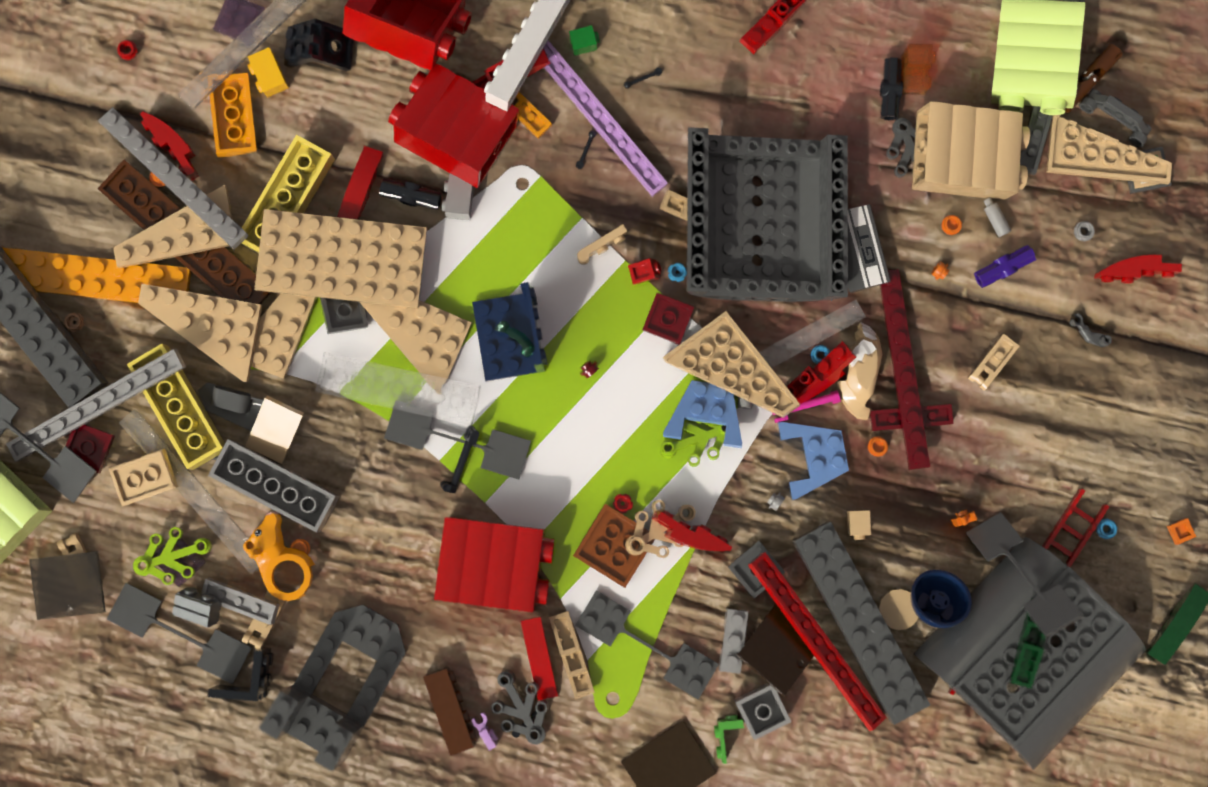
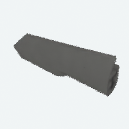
M210 382L198 389L205 410L252 431L264 400L251 397L249 393Z

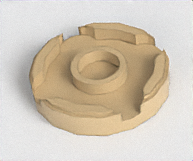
M902 589L890 590L879 601L878 609L889 628L904 630L913 626L918 619L911 605L909 591Z

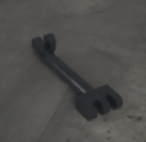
M469 425L464 435L465 443L451 482L444 480L440 483L441 488L445 492L456 493L472 445L477 443L479 432L472 425Z

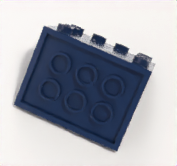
M529 282L520 283L523 294L472 302L486 382L545 372L544 365H548L547 357L540 343V340L543 339L541 328H538L537 320H539L537 307L534 308V306L538 305L534 287H530Z

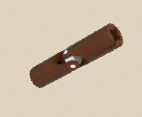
M1109 44L1078 78L1073 108L1123 56V53L1116 45ZM1065 108V113H1070L1073 108Z

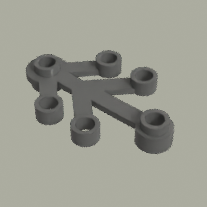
M899 118L893 123L892 131L895 137L891 147L886 151L888 159H896L899 155L898 147L903 139L906 147L899 165L894 169V174L898 178L906 175L910 157L914 163L915 143H913L911 136L915 137L916 129L912 128L911 122L906 118ZM904 125L906 130H901L899 126ZM894 150L896 155L891 156L889 151ZM902 168L904 174H899L897 169Z
M504 670L498 675L497 680L501 687L506 688L515 707L506 705L498 700L492 704V712L495 714L502 712L523 719L526 725L516 724L512 719L508 718L501 724L504 732L514 731L523 734L531 744L537 745L542 743L546 737V731L542 724L545 713L549 709L548 702L541 700L536 704L537 715L535 721H533L530 714L535 695L539 691V685L536 682H530L526 686L525 691L527 695L525 703H523L514 686L515 674L510 670ZM507 677L508 683H504L502 678ZM530 685L535 687V692L530 691ZM499 704L501 706V710H497L495 708V705ZM543 704L545 706V710H541L539 705ZM506 722L510 723V729L506 728ZM532 731L537 732V738L533 737Z

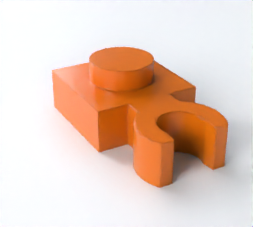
M967 509L955 513L956 517L951 519L954 527L964 526L967 523L978 520L975 512H968Z

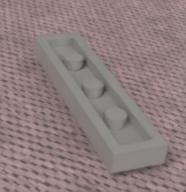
M205 579L201 594H213L215 599L222 601L221 606L269 625L275 623L280 604L217 580Z

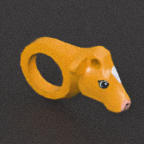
M271 511L265 515L262 523L243 544L244 551L249 554L251 559L257 562L264 584L272 596L285 601L297 600L305 596V593L311 587L313 579L311 566H314L315 563L305 552L285 547L281 531L282 517L278 512ZM287 560L298 563L304 572V580L301 587L291 593L280 590L274 581L275 569L280 563Z

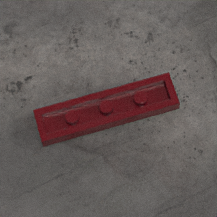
M952 404L921 406L924 427L954 424ZM899 408L870 411L871 431L902 429Z

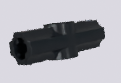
M891 57L884 60L883 79L880 85V97L882 98L880 119L887 121L899 118V102L903 91V81H901L902 60Z
M384 178L380 185L379 195L382 197L398 200L400 203L412 207H417L418 205L438 210L442 198V193L424 189L414 183H400Z

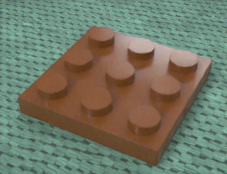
M605 504L573 556L626 588L647 552L644 551L640 555L628 553L625 546L626 540L634 535L636 522ZM644 528L642 536L649 532V530ZM652 539L647 544L652 545L655 539ZM634 541L632 543V547L636 549L638 547V543Z

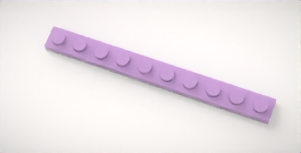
M547 41L544 49L551 63L545 66L544 69L652 197L668 185V182L553 45Z

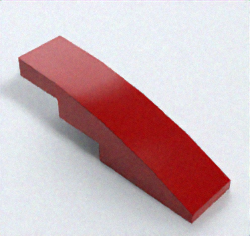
M364 146L349 181L337 217L359 220L369 199L370 189L375 181L377 169L383 158L382 151Z
M541 616L521 620L533 681L539 685V691L536 693L538 701L558 697Z

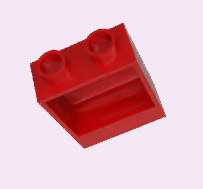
M348 0L344 7L343 34L353 40L365 42L375 49L388 52L397 58L410 61L421 68L432 70L439 57L445 60L450 59L457 38L453 35L455 32L462 35L466 33L472 19V12L465 10L466 0Z
M436 63L428 74L422 71L416 74L409 88V92L414 94L409 103L406 105L399 101L393 108L388 123L394 126V142L478 188L517 128L519 109L511 104L508 111H505L486 102V93L483 88L476 86L471 81L456 75L449 69Z
M445 517L434 600L533 613L536 603L545 605L547 603L549 580L539 579L541 562L552 563L555 539L544 538L545 529Z

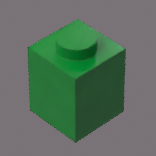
M592 25L569 31L574 56L597 50V43H600L598 32L593 31Z

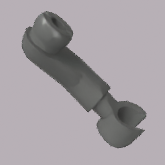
M1074 314L1078 322L1076 323L1074 319H1071L1070 325L1078 327L1079 333L1087 343L1100 347H1106L1111 344L1112 339L1109 335L1091 331L1083 323L1082 315Z

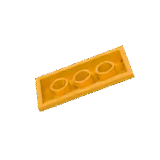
M248 73L207 76L217 157H230L256 152Z

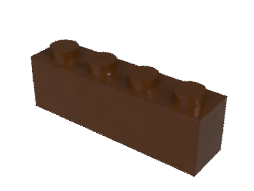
M449 667L425 675L423 679L450 756L474 748L477 737L474 729L470 730L468 725L470 717L467 709L463 710L461 702H464L461 691L456 690L454 683L457 680L454 671H450Z

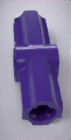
M1027 245L1011 254H1006L993 261L992 264L975 272V280L981 288L999 279L1002 280L1016 273L1018 269L1036 260L1035 253Z

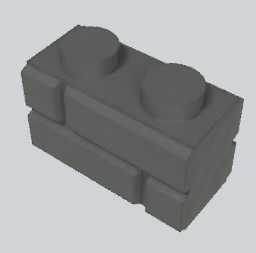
M186 587L175 594V605L173 606L172 615L209 628L219 621L222 601L215 599L213 594H201L195 588Z

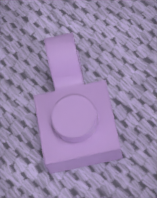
M482 712V723H478L475 718H472L471 721L473 726L478 729L482 740L490 751L497 746L498 743L496 741L498 737L493 729L489 730L488 726H486L488 717Z

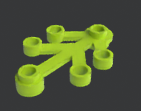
M685 420L683 430L694 436L674 443L672 441L663 442L660 446L661 455L664 458L670 459L676 455L677 450L697 444L694 453L688 457L689 465L697 467L700 464V457L709 439L717 437L713 447H710L707 451V456L710 460H717L719 458V451L724 443L725 431L722 430V427L725 425L695 421L698 424L704 423L714 428L705 431L687 423ZM666 446L672 447L670 451H665L664 448ZM716 451L717 455L711 456L710 452ZM696 457L698 461L696 463H692L690 461L691 458Z
M173 527L169 531L170 538L161 555L153 558L157 547L163 543L164 538L161 534H153L150 536V545L145 555L135 559L133 569L140 576L151 574L161 579L163 584L171 585L176 580L173 573H165L155 566L164 564L180 572L184 578H192L195 575V569L192 566H185L175 560L194 553L207 554L212 549V543L207 538H199L195 541L194 545L173 551L178 539L183 536L181 528ZM176 529L179 531L178 537L173 535V531ZM155 536H158L160 539L157 544L154 542ZM201 542L205 545L203 550H200L198 547ZM142 562L146 564L144 570L140 568ZM187 568L191 570L190 576L185 574ZM167 575H170L172 578L169 583L166 581Z

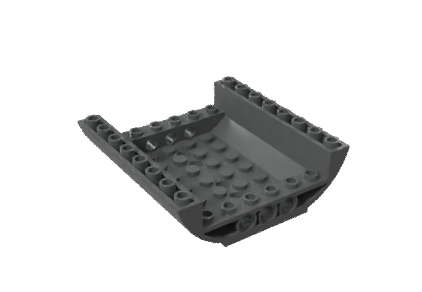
M688 127L687 292L695 296L716 300L808 302L848 297V136L827 135L821 141L708 135L709 128ZM753 177L761 179L762 184L760 187L752 183ZM754 196L761 199V206L753 204L752 198ZM753 236L761 238L762 243L760 246L753 244ZM757 255L761 258L762 263L760 266L753 264V256Z
M1024 537V542L1015 546L1010 554L1039 591H1048L1059 584L1083 614V617L1074 621L1075 627L1071 632H1068L1064 627L1045 638L1043 644L1044 652L1032 689L1017 685V690L1012 693L1007 689L1027 613L1022 605L1030 601L1031 597H1036V592L1008 556L970 594L972 606L968 616L956 626L937 628L914 652V655L951 687L1034 770L1141 657L1146 648L1136 632L1130 627V624L1080 576L1035 541ZM1054 635L1060 637V644L1057 647H1053L1050 643V639Z

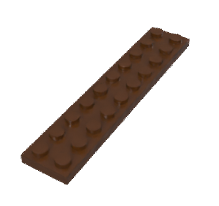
M123 160L97 188L143 230L181 210L180 207L126 160ZM225 247L175 257L221 298L262 304L271 294V292L255 290L256 274Z

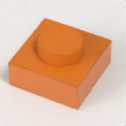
M1188 518L1181 519L1167 526L1175 545L1196 537Z

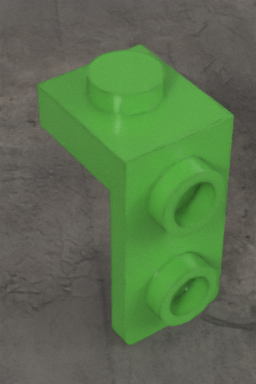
M736 714L726 715V719L717 720V725L714 726L715 738H719L720 746H716L717 759H721L722 764H727L723 730L744 728L743 719L741 717L738 718Z

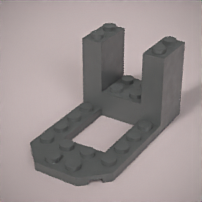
M366 605L335 612L294 685L279 692L258 729L276 740L288 733L319 751L314 762L330 771H334L346 760L406 654L399 624ZM342 642L377 660L348 714L313 695Z

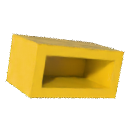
M270 47L248 56L250 63L247 66L252 76L256 75L258 81L255 84L260 93L263 92L268 98L289 88Z

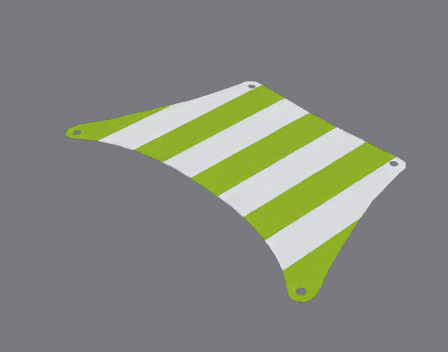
M515 166L508 169L501 177L473 197L470 220L444 218L429 229L426 234L419 300L472 322L441 395L436 393L366 309L367 328L327 335L319 297L316 299L287 375L314 382L340 393L387 421H390L395 402L398 400L434 411L431 429L442 434L465 440L466 429L469 425H472L479 432L476 444L482 446L489 442L492 429L530 440L531 443L519 480L480 468L484 458V451L474 446L471 448L460 480L506 524L545 529L544 538L555 539L552 563L541 562V569L560 597L566 611H569L574 626L597 590L631 611L624 623L625 630L654 646L668 609L695 549L686 546L676 547L672 543L655 539L652 545L668 547L669 555L666 558H659L656 554L647 552L626 588L574 557V553L603 506L607 504L614 509V498L618 494H628L633 502L632 509L623 514L624 516L637 522L635 514L638 511H646L649 518L644 523V528L647 530L650 528L653 515L652 503L655 500H662L665 503L664 510L673 516L678 513V509L682 505L693 506L696 511L694 519L683 522L691 526L690 530L692 526H700L701 524L706 526L719 496L760 430L772 415V412L753 403L752 409L738 408V396L734 395L742 449L727 447L723 443L719 451V458L717 460H710L707 456V451L710 447H713L717 439L715 437L709 439L700 457V464L697 467H692L688 463V457L694 453L697 444L677 450L673 458H664L660 452L661 444L665 441H672L673 443L680 441V439L663 437V432L691 381H706L664 361L663 357L679 346L678 344L642 331L656 293H662L649 281L633 285L628 268L630 264L610 245L608 246L609 249L603 254L598 255L596 253L589 258L587 264H580L577 258L578 252L601 238V236L538 173L528 166ZM519 178H526L528 180L529 186L526 190H519L516 187V181ZM529 282L530 287H534L538 305L534 306V308L537 307L539 320H537L538 328H541L543 339L540 340V343L547 357L548 365H544L545 372L486 382L472 302L523 294L520 283ZM691 318L681 343L702 329ZM588 360L591 362L596 361L599 369L589 378L581 376L580 372L582 369L580 367ZM686 420L687 423L705 431L714 429L704 423L698 424L695 421ZM726 426L722 427L723 431H726ZM683 430L682 439L694 436ZM430 434L426 438L424 448L454 474L464 443ZM666 446L664 449L665 451H670L672 447ZM711 451L710 455L716 456L717 452ZM693 457L690 461L696 463L698 459ZM659 502L656 503L657 510L661 509V504ZM684 509L683 516L686 517L688 515V511ZM640 513L639 519L643 521L645 516L643 513ZM664 548L660 549V555L663 556L665 554ZM575 626L588 661L590 678L595 691L593 693L594 702L598 712L604 717L611 719L625 715L632 707L639 692L652 649L625 633H619L612 645L608 646ZM610 692L617 693L619 695L618 704L609 705L606 701L607 694Z

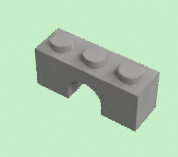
M726 608L724 638L718 666L719 671L741 673L742 660L736 655L745 642L748 611Z

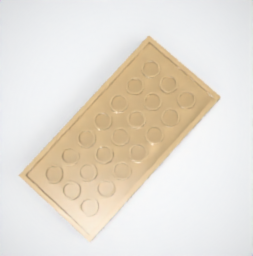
M264 209L255 290L418 308L427 227Z

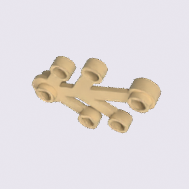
M655 500L652 503L653 514L655 511L662 512L665 509V503L662 500ZM658 502L661 504L660 510L656 509V503ZM682 505L673 519L677 522L682 520L691 521L694 519L696 511L691 505ZM684 509L688 511V515L686 517L683 516ZM638 511L635 514L637 522L634 535L630 536L625 544L628 553L640 555L645 551L656 554L659 558H666L669 555L668 547H657L647 544L652 539L672 543L676 547H683V545H678L676 542L665 537L663 532L668 529L661 524L659 525L653 519L651 520L649 532L642 536L644 523L648 520L649 516L646 511ZM640 513H643L645 516L643 521L639 519ZM634 541L638 543V547L636 549L632 547V543ZM661 548L665 549L663 556L659 553Z

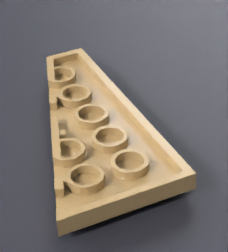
M1060 115L1052 116L1046 173L1158 184L1170 183L1171 162L1150 153L1146 154L1137 150L1136 147L1125 145L1115 138L1094 129L1083 127L1073 120H1067L1060 117Z
M223 185L207 194L233 220L227 186ZM186 206L113 247L117 267L123 268L227 247L229 245Z

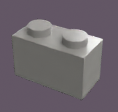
M449 174V180H445L444 192H447V196L442 201V211H445L446 218L470 220L474 186Z

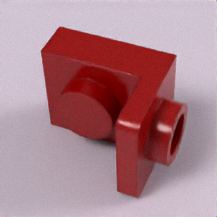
M649 258L628 265L633 285L653 279H661L660 273H662V269L656 259Z

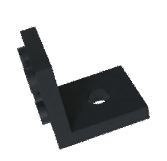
M311 19L288 27L286 32V49L284 52L285 66L294 67L315 61L344 71L351 70L354 40L343 34L342 27L318 19ZM332 41L335 42L337 46L336 51H334L332 48Z
M262 647L254 650L250 687L216 685L208 689L207 697L258 701L263 699V697L266 698L267 686H270L272 678L271 674H269V666L273 664L274 659L271 648Z

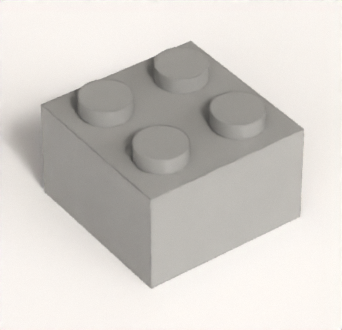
M768 683L734 699L754 740L791 722L777 691Z

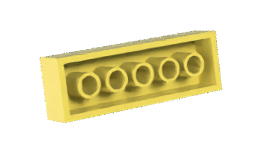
M298 135L295 136L242 226V229L248 234V237L242 242L243 245L259 253L264 209L295 213L305 212L335 161L331 153Z
M160 344L129 362L127 366L132 373L171 351V349L165 344ZM183 370L143 391L187 469L194 470L220 454L225 442Z

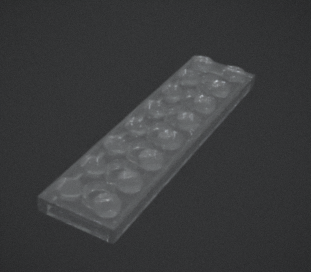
M324 352L315 392L472 426L481 386Z

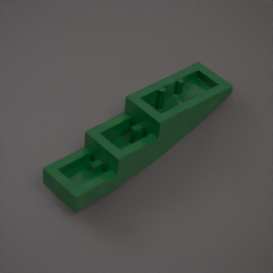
M1194 582L1170 612L1171 617L1159 630V636L1148 648L1147 653L1166 665L1207 606L1208 590Z
M1026 613L1019 638L1010 682L1032 689L1044 652L1043 644L1046 637L1028 613Z

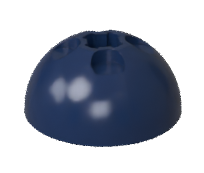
M944 570L926 571L916 578L911 588L910 599L912 608L918 618L929 626L950 628L961 623L970 613L972 606L970 592L964 582L950 572Z

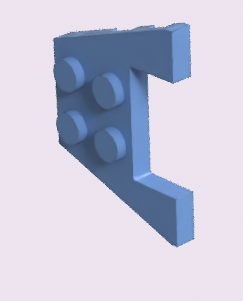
M692 380L663 432V437L681 440L685 420L725 425L724 446L742 449L734 395L708 382Z
M778 422L780 440L802 438L809 479L788 482L792 500L798 499L849 471L841 430Z

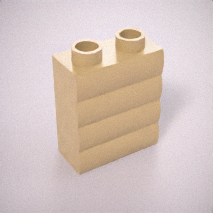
M942 102L927 103L917 111L912 190L980 198L991 197V199L1005 200L1017 194L1018 190L1024 189L1028 178L1027 167L1020 165L1021 150L1027 148L1030 140L1029 127L1022 126L1023 113Z

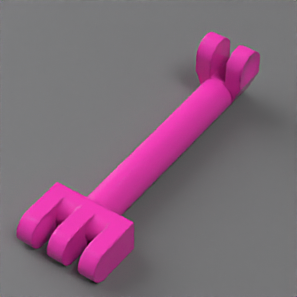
M838 390L829 392L830 394L810 399L800 404L792 412L832 402V404L839 403L841 401ZM788 415L784 418L778 417L774 419L775 423L789 420Z

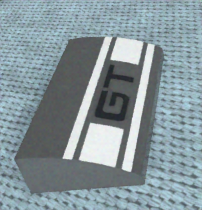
M871 205L848 209L849 292L855 293L891 282Z

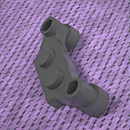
M1092 89L1088 96L1084 97L1079 104L1080 109L1088 114H1092L1096 108H1099L1132 130L1133 133L1129 137V141L1134 146L1143 147L1146 143L1147 136L1152 130L1151 126L1144 123L1142 120L1144 117L1139 115L1135 109L1124 105L1119 98L1112 97L1111 95L1105 96L1098 90Z

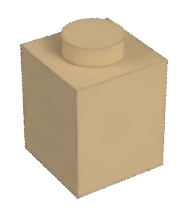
M846 511L847 536H853V540H865V535H871L870 511Z

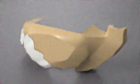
M860 322L857 326L858 330L855 332L856 342L850 347L856 358L849 364L846 381H838L836 383L840 399L846 409L857 419L868 420L871 408L866 407L865 404L874 393L883 354L877 333L870 326Z

